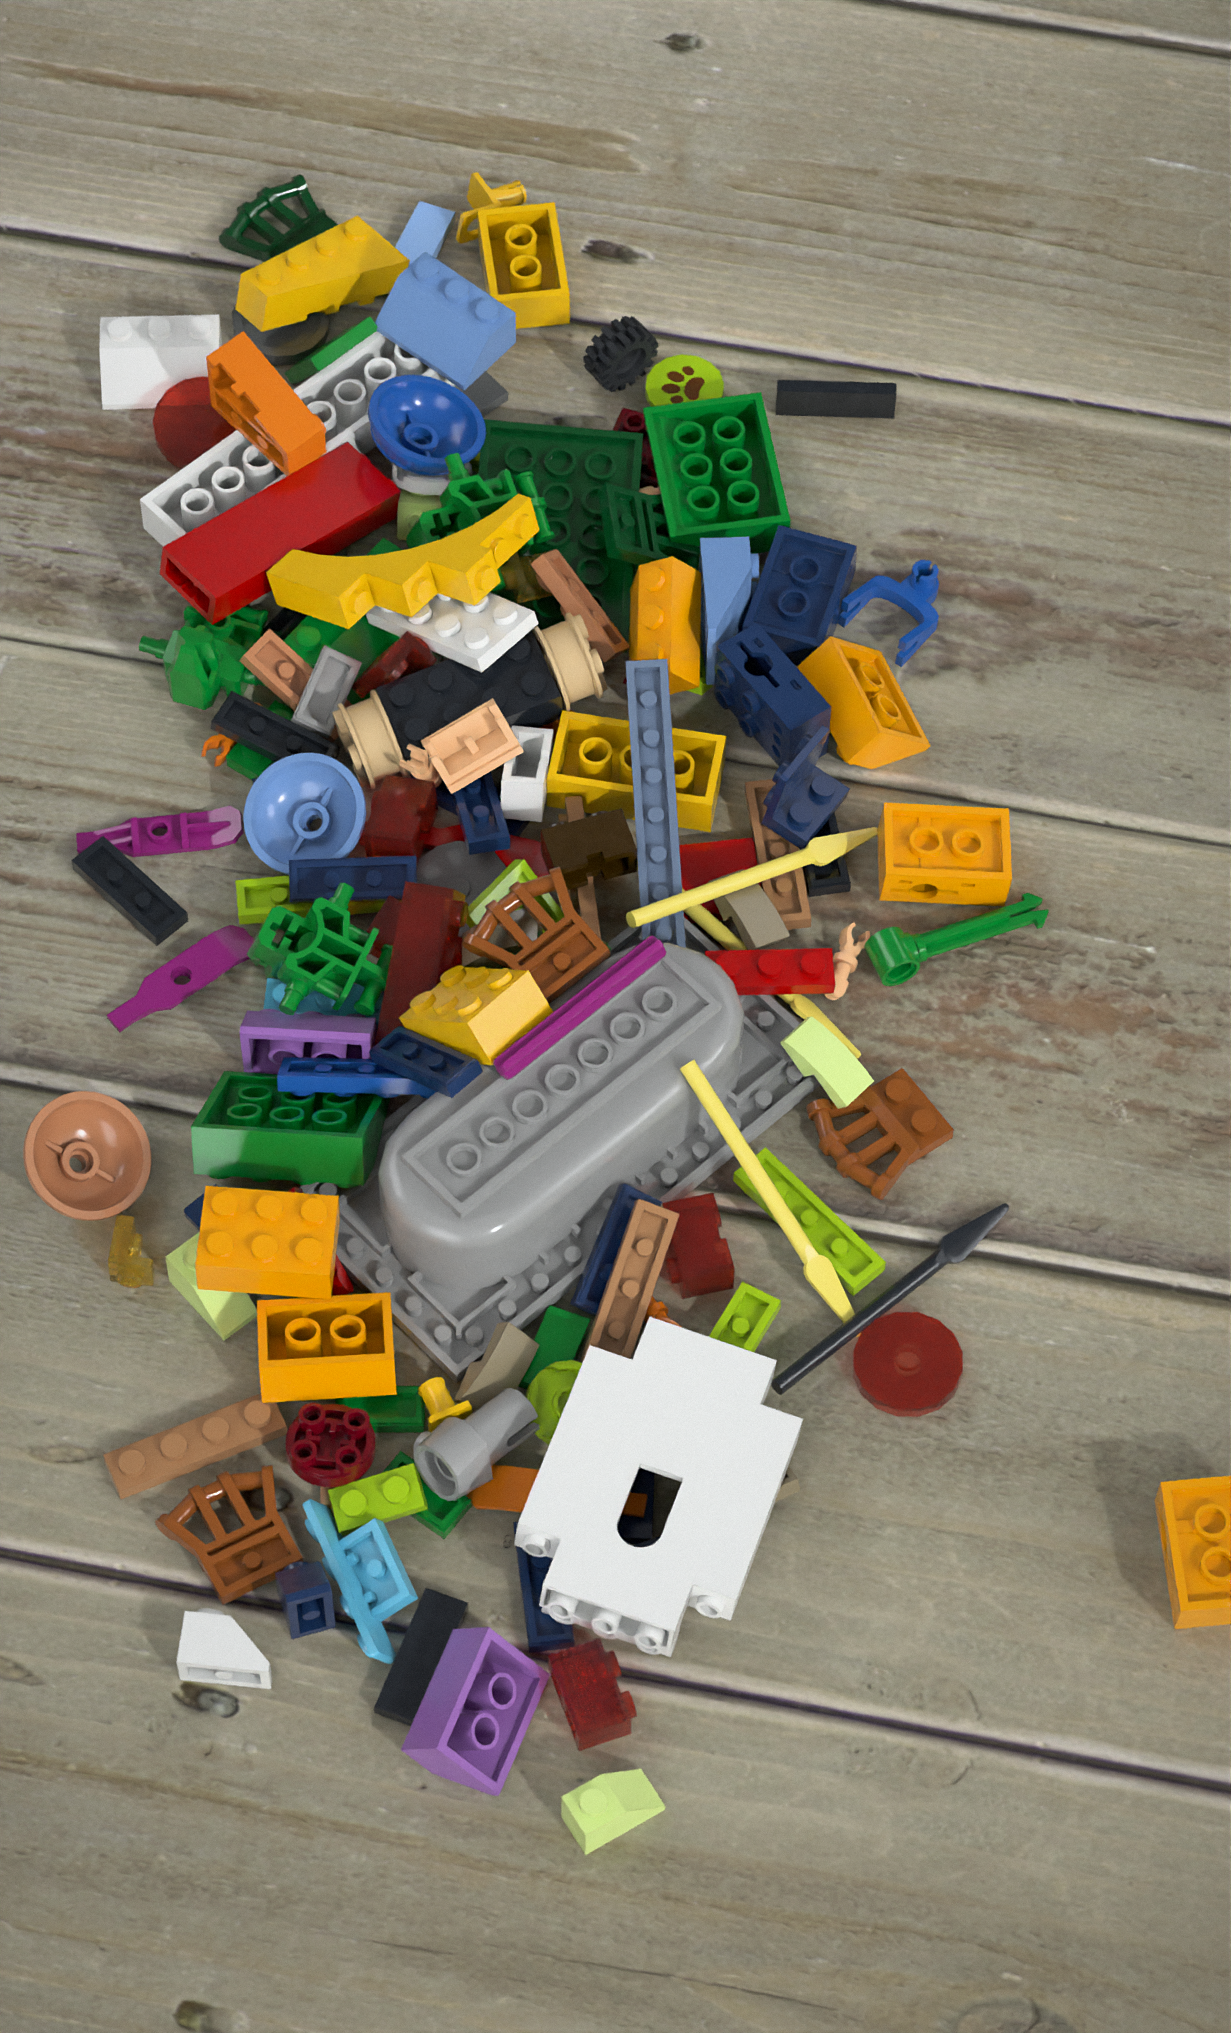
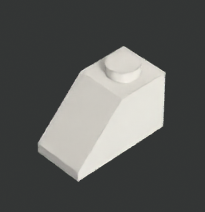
M202 1608L197 1612L185 1611L177 1656L180 1680L271 1689L272 1676L269 1661L231 1615H224L221 1611L211 1608Z

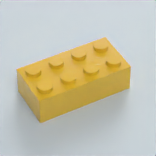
M562 710L546 779L548 807L565 809V797L582 796L583 809L586 813L610 812L622 808L625 819L635 820L629 721ZM672 728L678 827L711 832L725 766L726 736Z

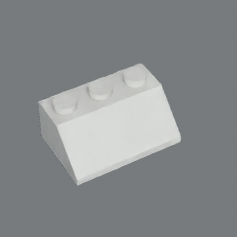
M219 314L100 317V370L103 410L212 407L206 356L222 346Z

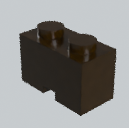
M622 808L610 812L598 811L587 818L571 822L561 821L552 824L549 828L541 829V854L547 871L550 874V869L560 867L567 890L588 885L587 877L602 874L604 880L637 872V848Z

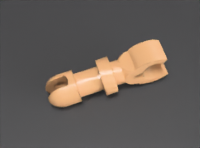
M412 744L407 745V749L411 750V760L404 761L401 759L399 761L400 767L410 771L424 785H428L431 788L438 787L443 779L430 757H428V753Z
M855 922L843 928L840 933V952H836L833 956L836 985L834 993L824 994L827 999L837 1000L845 994L849 984L847 981L849 973L854 972L858 965L856 957L870 938V931H866L859 935V941L853 944L854 939L851 932L853 927L856 926Z

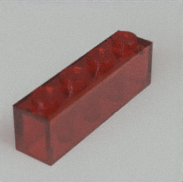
M405 881L374 1046L398 1026L404 1027L399 1017L411 1008L410 1002L416 996L423 992L431 991L441 982L440 977L443 973L452 967L458 966L461 949L460 945L457 944L460 927H464L466 924L469 909L468 903L465 902L466 895L452 888Z

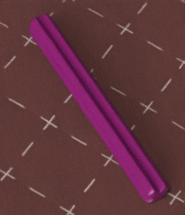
M648 936L498 1055L493 1061L498 1074L506 1080L515 1077L663 959L667 952L661 940L654 936Z

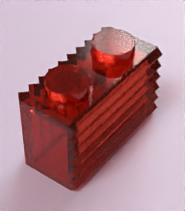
M596 1638L593 1641H587L584 1644H578L575 1647H569L557 1653L552 1652L548 1655V1671L578 1751L631 1734V1719L637 1717V1712L630 1692L628 1690L621 1692L616 1678L621 1677V1670L613 1650L605 1652L601 1639Z

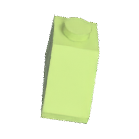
M198 1232L166 1256L169 1281L225 1341L257 1317V1309L247 1293L198 1289L195 1267L199 1240Z
M642 1769L600 1774L561 1797V1817L585 1855L665 1810L664 1803Z

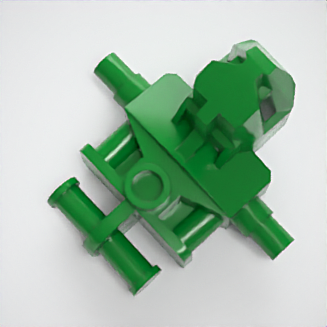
M460 453L446 456L444 460L449 471L448 477L450 482L439 497L442 508L426 511L420 515L406 536L408 549L440 540L468 528L506 504L517 495L509 470H501L496 478L483 481L479 475L469 476L468 470L464 468ZM527 471L515 476L514 482L518 484L521 495L531 498L539 526V531L535 534L536 543H542L554 538L555 534L551 531L544 512L547 508L545 498L539 497L533 481V472ZM533 537L516 552L517 555L526 554L533 545ZM502 566L497 569L501 582L491 591H496L506 586L500 570Z
M186 606L183 612L184 627L181 630H173L170 640L163 638L159 640L145 635L140 640L139 651L163 659L165 678L168 681L170 696L174 702L206 710L213 706L221 687L225 691L226 697L229 696L231 691L243 696L248 684L267 687L240 662L243 655L263 636L262 630L268 619L267 610L263 609L260 611L244 606L212 625L193 606Z
M339 883L333 897L329 898V900L322 897L315 899L305 918L282 906L274 907L270 910L247 952V956L256 966L260 964L264 967L266 979H279L286 984L285 994L278 1007L281 1012L287 1015H294L300 1001L304 1000L314 990L334 1000L332 1009L338 1011L346 1000L353 984L356 983L364 987V990L359 1000L354 1003V1009L365 1016H372L374 1014V1006L381 992L388 989L391 983L389 975L396 961L401 958L402 953L398 948L384 944L376 965L366 960L379 929L373 927L371 932L368 933L350 924V912L347 910L349 908L348 903L354 893L352 886L346 883ZM280 929L284 934L279 943H276L273 939L277 933L276 931Z

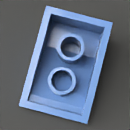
M749 537L700 538L701 633L707 685L715 684L717 646L743 631V624L757 587V582H751V578H759L758 553L750 552Z

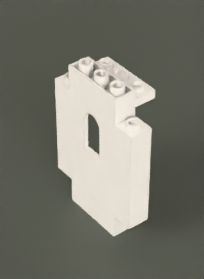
M653 1317L648 1319L633 1359L591 1345L589 1346L517 1525L514 1545L523 1548L530 1555L553 1558L542 1587L539 1606L542 1607L541 1612L549 1614L560 1623H575L592 1629L597 1635L605 1639L617 1638L636 1645L645 1653L652 1655L663 1654L671 1657L675 1648L681 1621L687 1606L697 1609L704 1616L710 1618L721 1617L731 1621L797 1444L803 1421L802 1418L763 1405L772 1382L777 1360ZM639 1467L682 1482L660 1539L648 1547H634L627 1544L620 1537L617 1530V1523Z

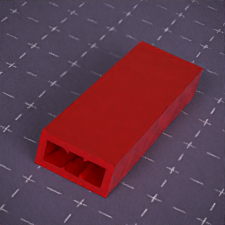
M346 442L163 546L159 574L213 625L272 591L266 572L292 549L317 555L332 556L395 519L401 491L393 480L386 478L371 464L366 455L358 452L349 442Z

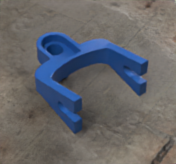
M919 560L914 563L912 573L901 583L886 576L878 575L873 577L842 599L841 609L844 611L839 615L838 624L845 628L873 598L888 600L907 611L920 625L899 639L898 648L901 651L896 655L895 664L902 667L932 633L936 631L939 616L931 604L936 600L939 588V581L937 579L939 569L937 565L934 564L930 570L931 561Z

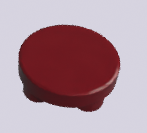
M315 1402L305 1404L300 1408L299 1416L291 1423L286 1434L285 1448L287 1461L297 1476L316 1486L338 1487L356 1481L368 1471L376 1453L375 1432L370 1423L368 1413L363 1409H353L339 1404L320 1405Z

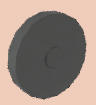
M235 307L232 312L234 337L244 331L271 365L275 366L297 364L325 344L330 332L329 314L310 313L307 314V320L261 332L240 314Z
M455 841L437 846L421 857L417 863L418 900H408L413 918L426 934L437 940L462 944L463 933L470 928L460 915L506 869V866L494 851L469 855L465 841Z

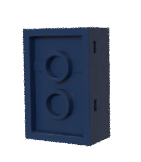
M779 525L746 615L743 630L758 623L794 665L798 666L823 642L834 635L839 615L842 612V599L847 597L856 571L857 546Z
M758 623L753 624L717 646L714 688L717 702L723 709H730L737 717L738 723L745 735L749 738L754 737L779 767L785 760L791 763L796 758L794 752L807 733L814 736L822 725L830 729L831 706ZM829 734L819 758L828 753Z

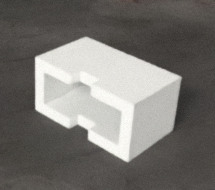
M512 725L511 729L524 752L504 763L501 779V808L503 815L507 819L542 822L547 798L546 779L553 753V729Z

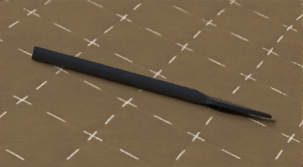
M1004 1203L943 1236L939 1241L938 1250L772 1379L771 1386L775 1392L780 1395L785 1393L948 1263L957 1264L963 1261L1009 1210L1008 1204Z

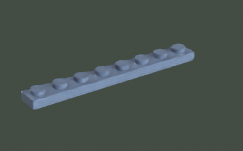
M667 659L626 661L640 908L682 893ZM680 911L642 925V941L648 936H654L658 940L660 939L662 943L668 942L686 948L684 912Z

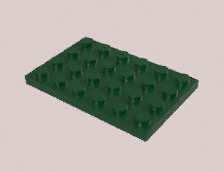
M484 419L486 436L480 451L478 475L484 481L496 478L501 470L508 469L517 494H521L518 484L514 482V477L523 472L532 471L538 495L545 498L547 508L544 512L550 529L555 534L554 538L542 543H536V535H534L533 545L526 554L519 556L517 553H514L500 569L506 586L496 591H490V593L535 611L538 621L537 626L540 630L565 621V617L560 610L561 604L552 592H547L536 579L537 572L531 566V563L542 554L557 549L628 643L630 589L633 580L634 564L607 556L598 491L605 483H610L639 492L643 433Z

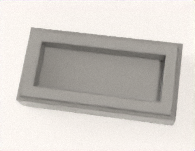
M324 645L290 721L328 739L335 726L332 712L338 710L337 704L342 703L344 705L362 662Z

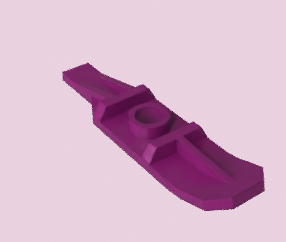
M229 805L205 812L179 813L144 818L134 817L118 826L76 833L77 852L80 854L102 836L109 840L123 854L131 857L216 849L235 844L244 833L243 816L239 810ZM158 828L168 830L163 836H156L152 833Z
M234 925L225 926L207 935L145 977L137 994L107 1014V1019L120 1033L134 1022L156 1011L173 1009L229 969L250 959L247 956V952L254 940L253 937L243 927ZM180 976H187L190 979L184 985L174 983L176 978Z

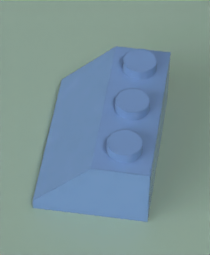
M427 252L420 255L398 276L375 321L378 327L376 329L377 332L463 391L516 343V313Z

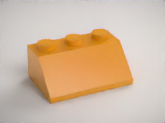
M673 556L639 565L630 589L629 661L667 659L670 695L698 688L700 685L701 572Z
M830 636L797 666L799 671L831 706L830 732L837 743L836 750L838 755L846 763L875 769L924 752L931 746L881 651Z

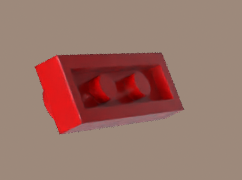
M832 948L705 951L704 953L705 956L720 965L731 978L738 996L834 993L835 990Z

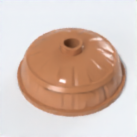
M78 1091L57 1097L36 1114L28 1127L24 1139L23 1160L26 1174L33 1189L49 1207L73 1219L98 1221L123 1212L141 1195L150 1175L151 1148L142 1124L124 1104L101 1093ZM70 1158H77L81 1162V1171H74L70 1167Z

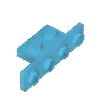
M312 1499L307 1500L302 1504L308 1517L305 1520L306 1528L313 1539L321 1545L325 1557L322 1558V1563L330 1577L337 1581L342 1592V1595L339 1597L340 1603L346 1614L354 1619L360 1634L357 1635V1640L361 1649L369 1658H375L387 1664H392L396 1653L382 1621L418 1599V1596L384 1522L374 1518L343 1538L338 1531L337 1523L330 1508Z

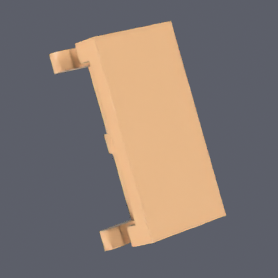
M493 698L421 740L433 765L451 794L524 752Z

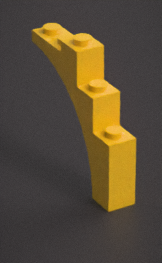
M517 494L497 511L472 526L434 542L385 554L351 557L317 555L292 549L266 574L277 605L350 629L375 605L409 617H413L437 594L475 606L501 582L497 569L539 531V526L531 498Z

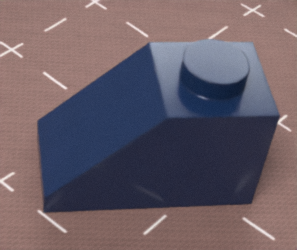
M305 1561L295 1562L286 1566L283 1571L275 1573L278 1595L292 1640L336 1628L332 1590L320 1561L313 1563Z

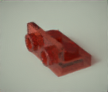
M406 631L377 656L357 678L351 688L363 698L372 689L376 690L377 687L432 666L436 658L430 653V648L426 642Z

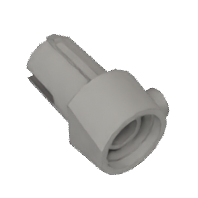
M507 1388L464 1420L457 1417L446 1418L432 1433L429 1431L421 1433L414 1443V1462L420 1476L435 1494L448 1501L456 1500L493 1479L491 1466L538 1431L539 1425L532 1422L538 1417L537 1412L522 1393L518 1390Z

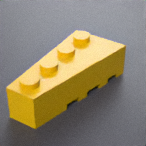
M357 215L241 273L235 309L262 332L307 320V314L319 312L328 315L339 312L341 305L357 302L359 306L374 303L376 296L389 295L398 276L409 266L410 260Z

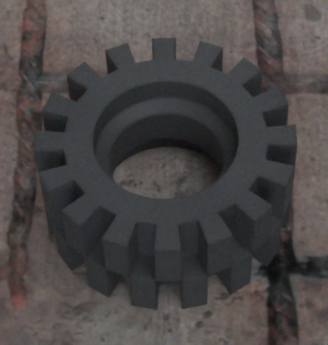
M622 316L620 321L616 318L611 321V327L608 328L605 325L601 328L602 334L599 337L595 335L591 339L594 344L587 346L585 352L588 355L583 356L585 369L610 392H615L616 389L619 391L624 390L626 383L630 386L635 384V378L638 375L642 378L646 374L644 369L646 367L651 368L654 363L651 358L657 357L658 354L656 348L659 347L656 338L633 316L630 318Z

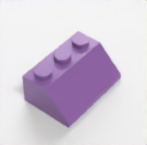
M275 1009L247 1010L239 1033L244 1072L278 1074L284 1057L372 1059L369 1051L377 1044L376 1018H368L361 1014L333 1016L324 1015L316 1011H307L302 1014L294 1013V1015H287Z
M490 1627L453 1629L401 1750L432 1774L492 1796H499L550 1674Z

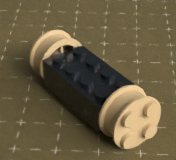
M569 612L565 614V621L543 630H540L538 626L534 627L483 672L448 659L377 687L376 691H370L369 699L346 708L342 703L337 704L338 710L332 712L338 728L339 737L346 753L348 752L350 755L353 770L361 787L369 785L372 790L375 788V781L397 772H401L403 776H407L409 772L410 777L413 778L414 776L410 771L401 768L399 765L401 759L404 761L411 760V750L407 749V745L412 744L425 750L421 743L422 739L492 698L511 728L512 725L539 728L559 720L562 710L570 711V704L593 694L598 699L603 698V691L608 690L602 674L604 667L597 650H591L587 641L589 634L581 615L572 616Z

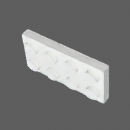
M490 592L475 606L437 594L413 617L376 605L366 613L369 624L479 672H483L538 625L535 611Z

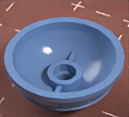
M299 753L282 758L269 766L257 778L249 791L243 815L245 834L250 847L259 859L272 869L289 875V860L346 858L357 845L366 821V801L362 787L355 775L345 765L329 756L318 753ZM322 819L321 827L316 831H311L310 825L312 821Z

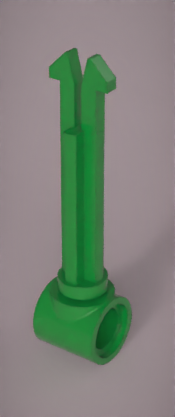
M1025 893L1022 894L1021 902L926 933L910 935L908 932H903L900 927L885 928L872 935L866 941L864 949L882 984L885 986H895L908 981L916 975L920 969V963L927 961L929 957L1030 924H1035L1037 929L1042 928L1049 910L1031 911L1041 905L1043 899L1033 894Z

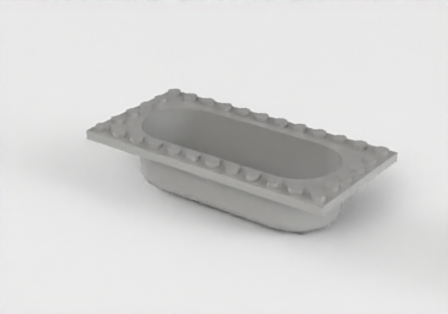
M685 917L686 948L668 942L663 943L667 952L663 959L515 1077L506 1080L498 1074L494 1065L480 1064L483 1072L453 1098L436 1092L428 1099L415 1095L387 1117L384 1122L375 1165L365 1185L342 1188L335 1183L316 1182L299 1187L304 1193L339 1196L340 1223L336 1254L347 1275L366 1294L390 1292L392 1320L456 1383L464 1378L471 1362L482 1361L497 1323L509 1321L519 1330H523L545 1312L549 1305L552 1306L579 1283L620 1184L625 1183L661 1201L660 1207L669 1210L735 1156L680 1071L681 1067L692 1060L696 1061L748 1144L821 1085L814 1075L804 1077L780 1044L801 1023L770 995L738 996L734 982L722 967L704 955L705 951H717L720 949ZM642 925L636 928L629 926L608 943L611 948V956L549 1004L552 1011L554 1012L641 943Z

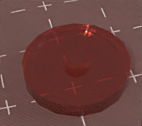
M201 376L182 380L167 389L156 404L153 417L156 445L167 461L180 469L189 465L236 431L211 406L208 377Z
M895 1312L876 1319L861 1332L853 1349V1378L861 1395L876 1409L897 1417H920L939 1410L954 1397L962 1380L963 1351L954 1333L938 1319L919 1312Z

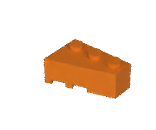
M244 331L206 356L211 406L286 476L326 453V427L322 420L307 408Z

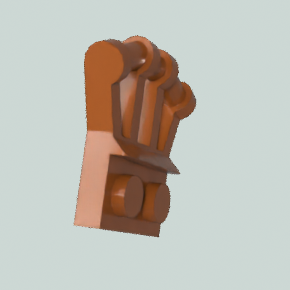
M560 867L550 869V874L524 883L517 881L509 887L510 893L498 902L492 900L485 906L486 912L472 934L467 933L462 942V945L468 951L477 956L486 957L510 970L529 971L548 1004L611 956L609 948L574 910ZM556 890L564 917L556 923L534 897ZM520 906L525 908L545 931L533 942L509 916ZM497 925L501 926L520 947L521 951L514 955L488 942Z
M903 1068L872 1087L869 1085L847 1107L838 1109L832 1100L824 1098L814 1100L806 1106L809 1119L815 1122L820 1139L818 1147L825 1156H831L837 1163L836 1170L843 1178L850 1177L871 1190V1195L879 1200L884 1199L908 1165L953 1138L954 1129ZM861 1112L865 1113L863 1117L840 1131L834 1130L831 1118ZM875 1128L883 1135L882 1138L858 1153H850L846 1148L847 1145ZM892 1150H895L898 1154L885 1173L881 1175L867 1168L868 1165Z
M273 1465L261 1466L262 1471L229 1474L225 1471L216 1476L217 1481L202 1488L199 1485L189 1488L188 1495L169 1514L163 1513L155 1521L157 1528L167 1538L175 1540L197 1558L202 1571L205 1572L222 1605L275 1580V1573L283 1571L286 1566L303 1561L300 1551L277 1512ZM263 1489L266 1516L255 1521L239 1491ZM223 1497L229 1501L243 1526L229 1534H226L210 1503ZM196 1511L202 1517L214 1541L208 1544L203 1543L183 1527Z

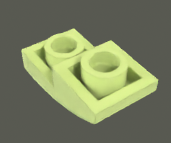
M812 1016L807 1017L780 1042L804 1077L814 1075L838 1109L847 1107L874 1082L867 1070L851 1051L831 1031Z

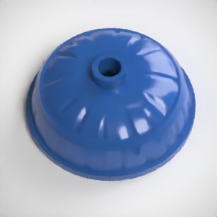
M422 375L393 377L375 389L368 405V418L375 444L390 462L408 472L423 476L449 474L444 460L446 456L460 453L464 465L476 457L484 444L486 427L479 409L463 392L444 381Z

